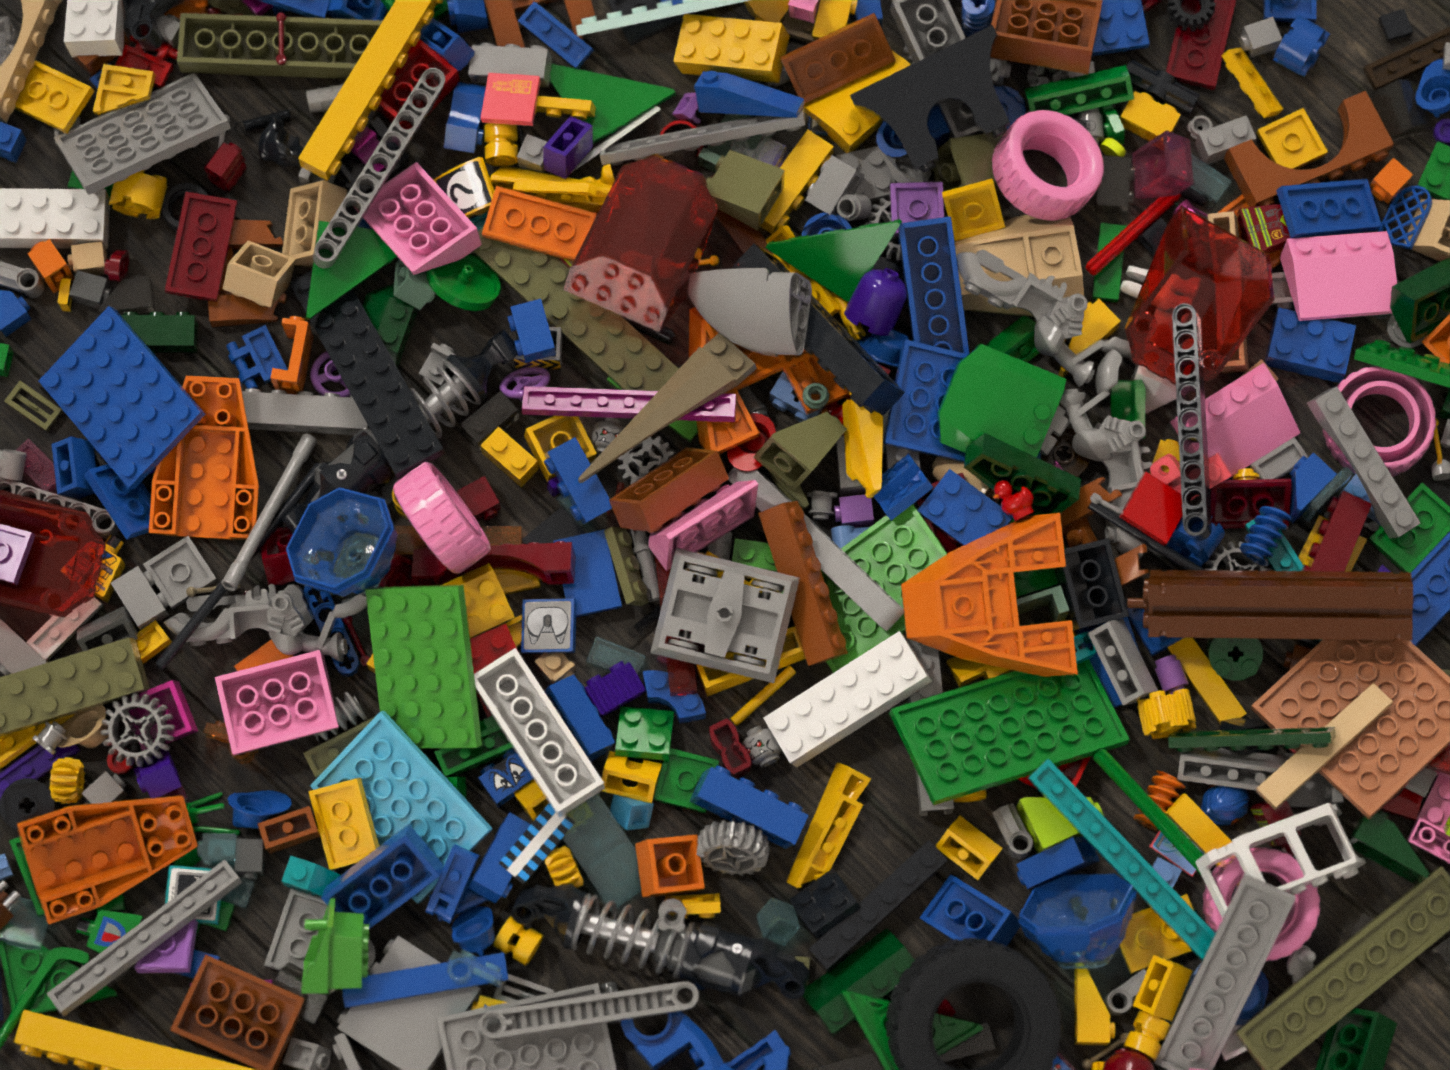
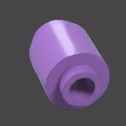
M1169 655L1155 661L1157 666L1155 671L1165 693L1173 694L1174 691L1185 689L1189 685L1181 661L1177 660L1175 655Z

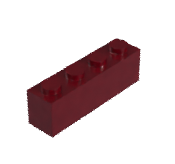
M1344 490L1337 498L1333 496L1326 509L1330 514L1327 520H1322L1317 531L1320 538L1317 543L1313 542L1307 556L1311 558L1308 566L1304 565L1301 571L1344 572L1372 504Z

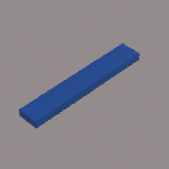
M498 953L368 975V978H362V988L342 989L345 1008L504 982L509 981L505 954Z

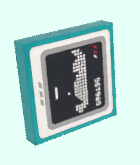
M169 865L165 904L209 872L211 868ZM221 899L195 918L197 922L219 925Z

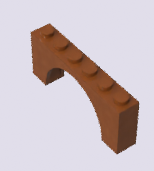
M1364 91L1343 100L1337 109L1343 125V143L1339 154L1323 166L1308 170H1297L1281 166L1267 158L1257 148L1252 139L1229 148L1224 156V160L1248 206L1274 205L1279 200L1276 190L1281 186L1320 183L1327 179L1334 181L1344 175L1343 172L1350 169L1355 172L1365 167L1366 163L1371 160L1379 162L1388 157L1394 143L1367 92Z

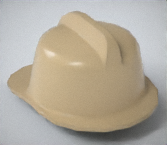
M101 705L81 711L61 724L67 730L64 733L67 739H63L57 747L64 748L79 744L85 748H95L109 737V735H101L102 730H108V725L102 724V720L106 719V708Z

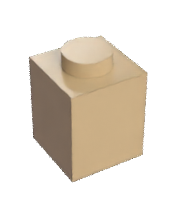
M102 241L71 245L72 254L68 255L70 270H74L75 274L77 270L93 275L105 274L104 265L107 259V252Z

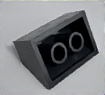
M1109 538L1064 549L1066 567L1054 568L1058 586L1061 585L1069 607L1067 621L1072 620L1073 631L1128 617L1129 613Z

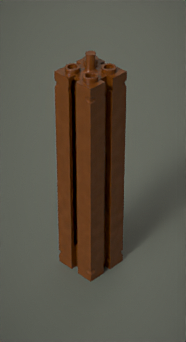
M1150 570L1149 578H1144L1143 598H1128L1127 608L1144 609L1143 628H1148V637L1394 640L1399 638L1401 640H1412L1413 582L1411 572L1395 574L1394 572L1167 570L1164 572L1161 570Z

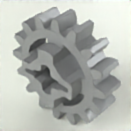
M660 436L656 437L655 440L649 437L617 458V462L623 463L618 466L619 472H625L622 476L623 481L631 479L630 485H632L673 457V452H666L669 448L668 442L661 445ZM642 447L638 452L632 453L635 449ZM652 448L657 449L661 453L663 458H661V456L656 455L653 452ZM644 458H649L647 466H642ZM629 466H631V468H635L638 471L639 476L635 475L630 470Z

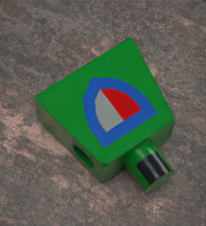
M99 910L95 921L81 917L76 932L89 936L87 947L100 954L140 924L145 918L135 914Z

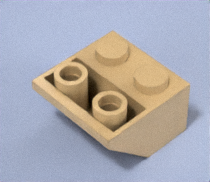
M1432 200L1431 210L1412 250L1435 260L1443 261L1448 257L1450 258V200ZM1420 208L1416 210L1414 217L1422 214ZM1420 219L1415 221L1417 226L1420 222ZM1413 224L1410 225L1408 232L1414 230Z

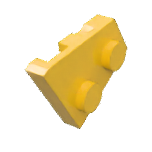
M103 64L93 112L100 115L150 100L155 73L153 71Z

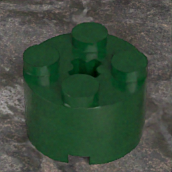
M1209 638L1207 643V654L1211 666L1219 676L1233 681L1244 680L1256 674L1262 663L1263 649L1259 638ZM1234 646H1238L1241 652L1237 653V656L1232 657L1229 652L1233 651Z

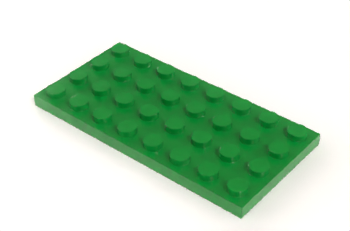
M1088 659L1077 664L1078 674L1042 677L1013 671L892 708L889 714L933 806L1029 776L1047 759L1058 767L1093 756L1102 748L1108 751L1127 745L1130 739L1090 660Z

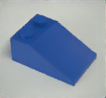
M952 874L949 875L920 917L922 921L951 941L956 939L960 941L963 938H977L978 940L995 941L1007 946L1020 928L1019 919L1010 910Z

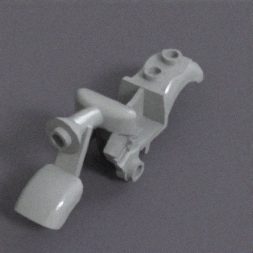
M984 249L977 251L976 254L963 252L956 255L958 270L963 279V284L966 285L965 289L974 295L981 294L987 297V302L997 308H1002L1003 306L1007 310L1016 307L1029 311L1036 320L1034 332L1036 349L1043 355L1053 356L1063 368L1073 375V379L1078 387L1082 386L1083 383L1088 384L1095 372L1092 369L1094 362H1085L1083 359L1098 349L1105 354L1110 350H1116L1122 358L1134 357L1145 352L1144 346L1140 341H1126L1113 337L1109 340H1098L1075 354L1064 342L1065 339L1082 335L1084 311L1087 309L1088 304L1087 299L1082 294L1077 293L1063 298L1067 288L1065 282L1058 288L1057 285L1052 287L1054 276L1039 280L1034 274L1029 273L1026 278L1005 266L1003 260ZM982 267L993 272L994 274L1001 273L1013 280H995L989 277L984 272Z
M1110 350L1097 368L1095 385L1098 395L1083 405L1082 400L1085 399L1086 393L1078 392V389L1064 390L1059 403L1066 408L1070 423L1076 433L1072 440L1074 451L1082 457L1098 462L1102 461L1109 472L1107 491L1111 494L1113 490L1118 489L1123 495L1110 504L1123 510L1141 476L1145 473L1144 470L1150 468L1152 462L1145 463L1141 460V454L1149 453L1150 449L1148 447H1139V441L1143 439L1146 433L1145 426L1140 421L1130 422L1108 415L1102 423L1095 424L1093 428L1087 417L1086 411L1110 394L1108 390L1118 383V370L1122 362V356L1116 350ZM1106 520L1105 538H1109L1110 544L1122 555L1144 544ZM1139 553V559L1143 556L1144 553Z
M269 584L268 593L266 589H261L260 592V586L257 585L253 589V596L252 590H248L246 595L223 596L213 609L219 605H232L229 608H225L215 622H202L186 641L190 642V646L205 645L206 641L216 640L217 644L229 643L248 629L261 628L269 632V636L276 648L285 655H293L301 651L309 653L320 650L323 655H329L333 659L342 662L344 655H347L348 652L347 641L342 639L340 632L334 634L333 637H330L337 618L357 614L367 607L366 592L344 599L341 604L335 605L334 609L328 614L320 636L304 634L303 631L315 617L308 608L301 587L292 584L288 585L285 590L278 591L277 593L275 585ZM209 595L189 597L186 601L187 609L191 612L197 611ZM180 612L164 621V624L171 632L178 635L191 617L186 613Z

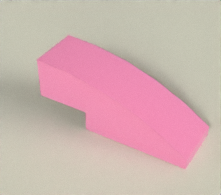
M790 0L788 4L789 17L815 23L820 0Z

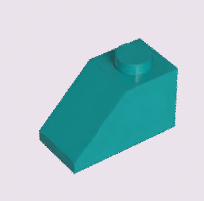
M290 856L282 883L286 887L322 897L325 887L338 878L340 874L318 864Z

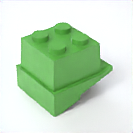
M330 898L323 919H305V930L319 931L317 935H312L304 958L302 993L328 994V989L362 988V978H368L369 924H364V914L335 912V898Z

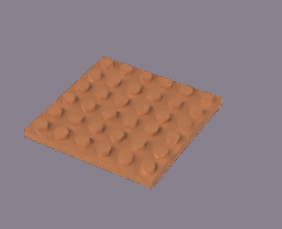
M1399 638L1394 640L1323 639L1252 704L1251 710L1272 729L1325 727L1371 684L1374 683L1393 701L1392 705L1318 771L1370 820L1450 744V677L1409 640H1401Z

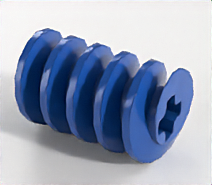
M962 0V30L967 37L991 26L994 14V0Z
M1262 506L1259 510L1260 515L1254 519L1255 524L1251 525L1249 529L1251 534H1246L1244 538L1246 543L1241 544L1240 550L1254 563L1268 566L1269 564L1263 558L1273 557V553L1268 550L1269 547L1277 549L1279 546L1273 539L1282 540L1283 535L1278 530H1287L1288 526L1283 523V520L1292 521L1293 518L1278 508Z

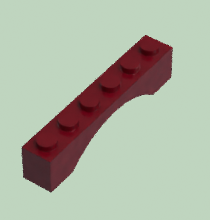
M557 541L541 544L531 542L519 545L506 543L490 546L491 549L488 554L459 574H455L445 567L429 547L414 549L411 577L415 586L443 585L488 563L493 569H511L528 573L548 585L574 584L576 555L572 542Z

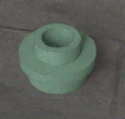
M809 384L803 391V402L811 409H821L828 403L829 392L822 384ZM818 394L821 398L815 401L811 398V395Z

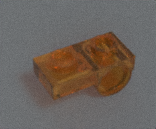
M215 721V724L206 723L203 731L206 737L229 744V753L236 762L241 764L249 763L254 759L255 754L258 753L259 749L248 751L244 755H233L226 724L220 721Z

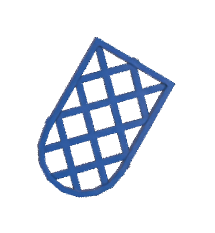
M1409 186L1402 189L1394 197L1381 223L1382 227L1378 230V232H1383L1386 228L1392 246L1412 250L1433 203L1432 197L1426 188ZM1412 191L1414 195L1405 199L1404 194ZM1426 193L1428 199L1420 202L1419 196ZM1416 199L1418 204L1409 209L1407 203ZM1404 205L1406 211L1397 214L1395 209ZM1420 208L1422 214L1413 218L1411 212ZM1392 212H1393V213H1394V217H1392L1391 219H1389L1390 216H1391V214H1392ZM1408 214L1410 220L1402 224L1399 218ZM1420 219V222L1417 226L1415 221ZM1397 220L1399 226L1390 230L1388 224ZM1413 224L1414 230L1406 233L1404 227ZM1401 229L1403 235L1394 240L1392 234ZM1405 239L1407 244L1400 243V241Z

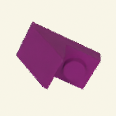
M365 127L362 132L358 131L354 138L355 144L351 150L364 165L367 164L380 143L377 139V134L368 127ZM380 163L372 165L377 172H383L386 169Z

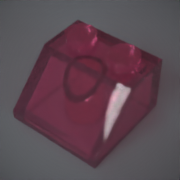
M1166 130L1132 153L1135 198L1175 196L1194 184L1189 139Z

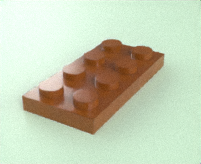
M875 13L780 57L798 97L803 98L805 103L896 61Z

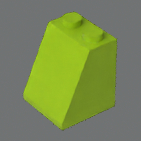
M1024 797L1019 800L1016 810L1027 833L1032 837L1033 846L1037 854L1072 837H1082L1046 797ZM1086 797L1087 800L1104 816L1098 802L1093 803L1091 797Z

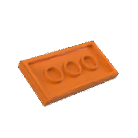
M496 186L482 231V237L583 264L597 213Z

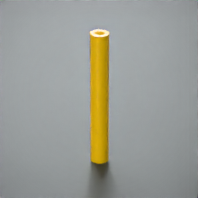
M790 665L775 678L774 683L770 682L730 718L733 724L738 726L793 677L796 674L795 670Z

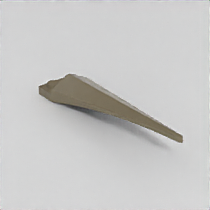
M718 333L705 346L699 347L582 473L578 478L579 483L585 482L617 458L674 421L738 386L757 369L755 363L726 337Z

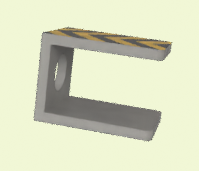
M549 327L552 339L556 341V356L525 363L524 356L517 355L514 357L515 368L536 366L544 369L561 370L563 341L561 327Z

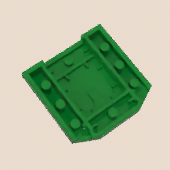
M979 344L967 357L958 362L937 412L940 428L939 442L966 453V447L986 433L1037 458L1064 393L1066 379L991 347Z

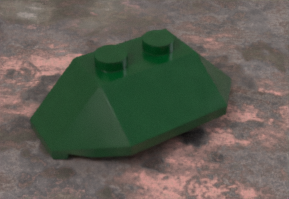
M394 284L367 293L362 306L398 368L419 309L395 297Z

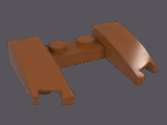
M484 0L497 46L505 47L507 44H515L525 48L515 12L528 9L534 1L539 5H544L558 0ZM563 0L573 33L578 36L576 25L582 24L581 19L595 16L591 0ZM582 35L578 36L580 39H584Z
M234 221L218 302L208 301L209 322L212 327L278 321V317L273 315L278 301L286 303V294H282L270 308L258 305L255 301L235 296L223 289L228 263L234 257V250H240L248 240L267 248L283 246L281 237L275 239L268 228L272 226L271 221Z
M1100 477L1081 487L1079 500L1060 513L1062 532L1069 547L1097 541L1087 520V517L1094 514L1093 511L1088 509L1091 502L1090 497L1093 493L1099 494L1103 500L1109 503L1123 496L1118 489L1113 490L1111 494L1101 486L1106 480L1104 477ZM1142 544L1115 558L1122 588L1149 573L1148 569L1142 570L1139 568V553L1147 552L1146 544Z

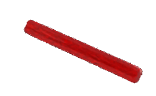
M1170 187L1088 261L1085 269L1093 276L1098 274L1179 200L1180 193L1174 187Z

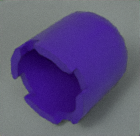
M889 268L884 270L873 269L866 272L861 277L846 306L844 314L847 319L856 326L861 322L870 327L868 332L872 334L888 336L890 331L894 329L907 298V287L898 277L899 274Z

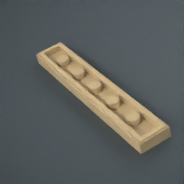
M1374 683L1371 684L1325 726L1335 727L1336 738L1332 743H1328V747L1314 748L1312 744H1305L1256 788V792L1276 810L1392 705L1393 701Z

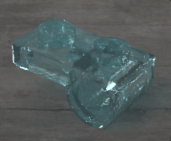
M461 950L460 953L453 951L449 959L447 971L454 983L463 985L470 982L473 976H476L500 988L504 980L503 974L500 973V967L490 962H486L485 965L476 962V956L465 950ZM465 964L468 967V972L464 977L453 975V969L456 965Z

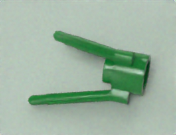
M221 792L185 803L194 832L226 835L240 834V830L194 826L195 823L199 822L198 814L224 808L223 803L196 808L223 796Z

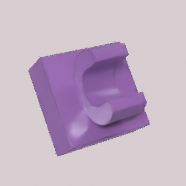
M685 93L672 115L678 120H689L693 124H699L701 120L695 116L696 110L699 111L696 93Z

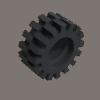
M1184 0L1168 1L1167 14H1170L1169 20L1171 22L1175 21V27L1178 28L1181 25L1183 26V31L1190 28L1191 32H1194L1197 27L1201 30L1205 24L1208 25L1216 5L1214 0H1197L1201 5V10L1196 14H1188L1183 11L1181 6Z

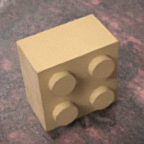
M248 240L229 261L223 289L235 296L244 297L255 301L258 305L271 308L290 285L289 282H291L296 259Z

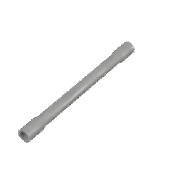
M309 434L302 435L279 482L236 560L231 564L221 582L222 586L230 591L237 589L251 558L301 467L307 461L317 443L313 436Z

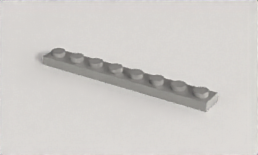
M802 107L797 118L754 116L611 144L603 151L600 150V160L602 165L611 164V166H617L626 160L642 161L649 158V156L657 154L668 156L677 150L693 151L700 146L708 144L710 146H719L728 140L744 141L751 136L759 134L761 136H770L779 130L796 131L801 126H805L804 107Z
M223 860L47 993L48 997L63 1017H65L240 885L242 881L226 860Z

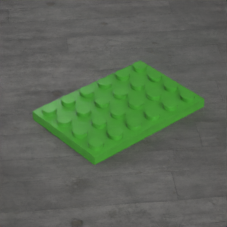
M914 503L892 521L886 515L841 548L902 608L901 584L948 554L923 516L917 511L918 509ZM821 570L824 582L829 588V597L837 613L838 625L841 634L845 637L848 654L827 661L833 673L900 631L902 634L906 632L904 614L888 632L885 631Z
M464 585L372 587L365 589L380 711H385L418 748H478L482 746Z

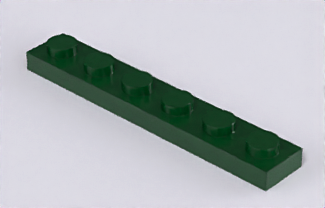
M1335 727L1173 732L1168 737L1169 748H1177L1178 752L1193 751V747H1204V751L1220 750V747L1231 746V750L1247 749V746H1258V749L1265 750L1274 748V745H1285L1287 749L1300 748L1301 744H1312L1314 748L1328 747V743L1333 742L1336 734Z

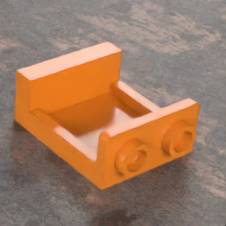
M290 316V319L282 318V326L287 338L294 339L288 370L272 368L270 378L275 390H283L287 394H298V392L304 390L314 336L309 322L305 321L302 317Z

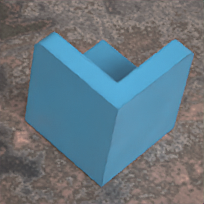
M614 794L609 815L626 830L649 828L654 803L652 802L651 804Z

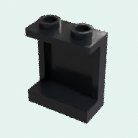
M378 116L370 121V126L368 127L377 134L379 141L382 140L388 130ZM394 142L386 144L389 150L396 151L399 149V146ZM351 151L349 154L345 153L342 157V164L338 171L345 179L342 183L348 192L365 167ZM405 151L389 177L409 164V156ZM366 184L359 186L360 191L365 194L372 190Z

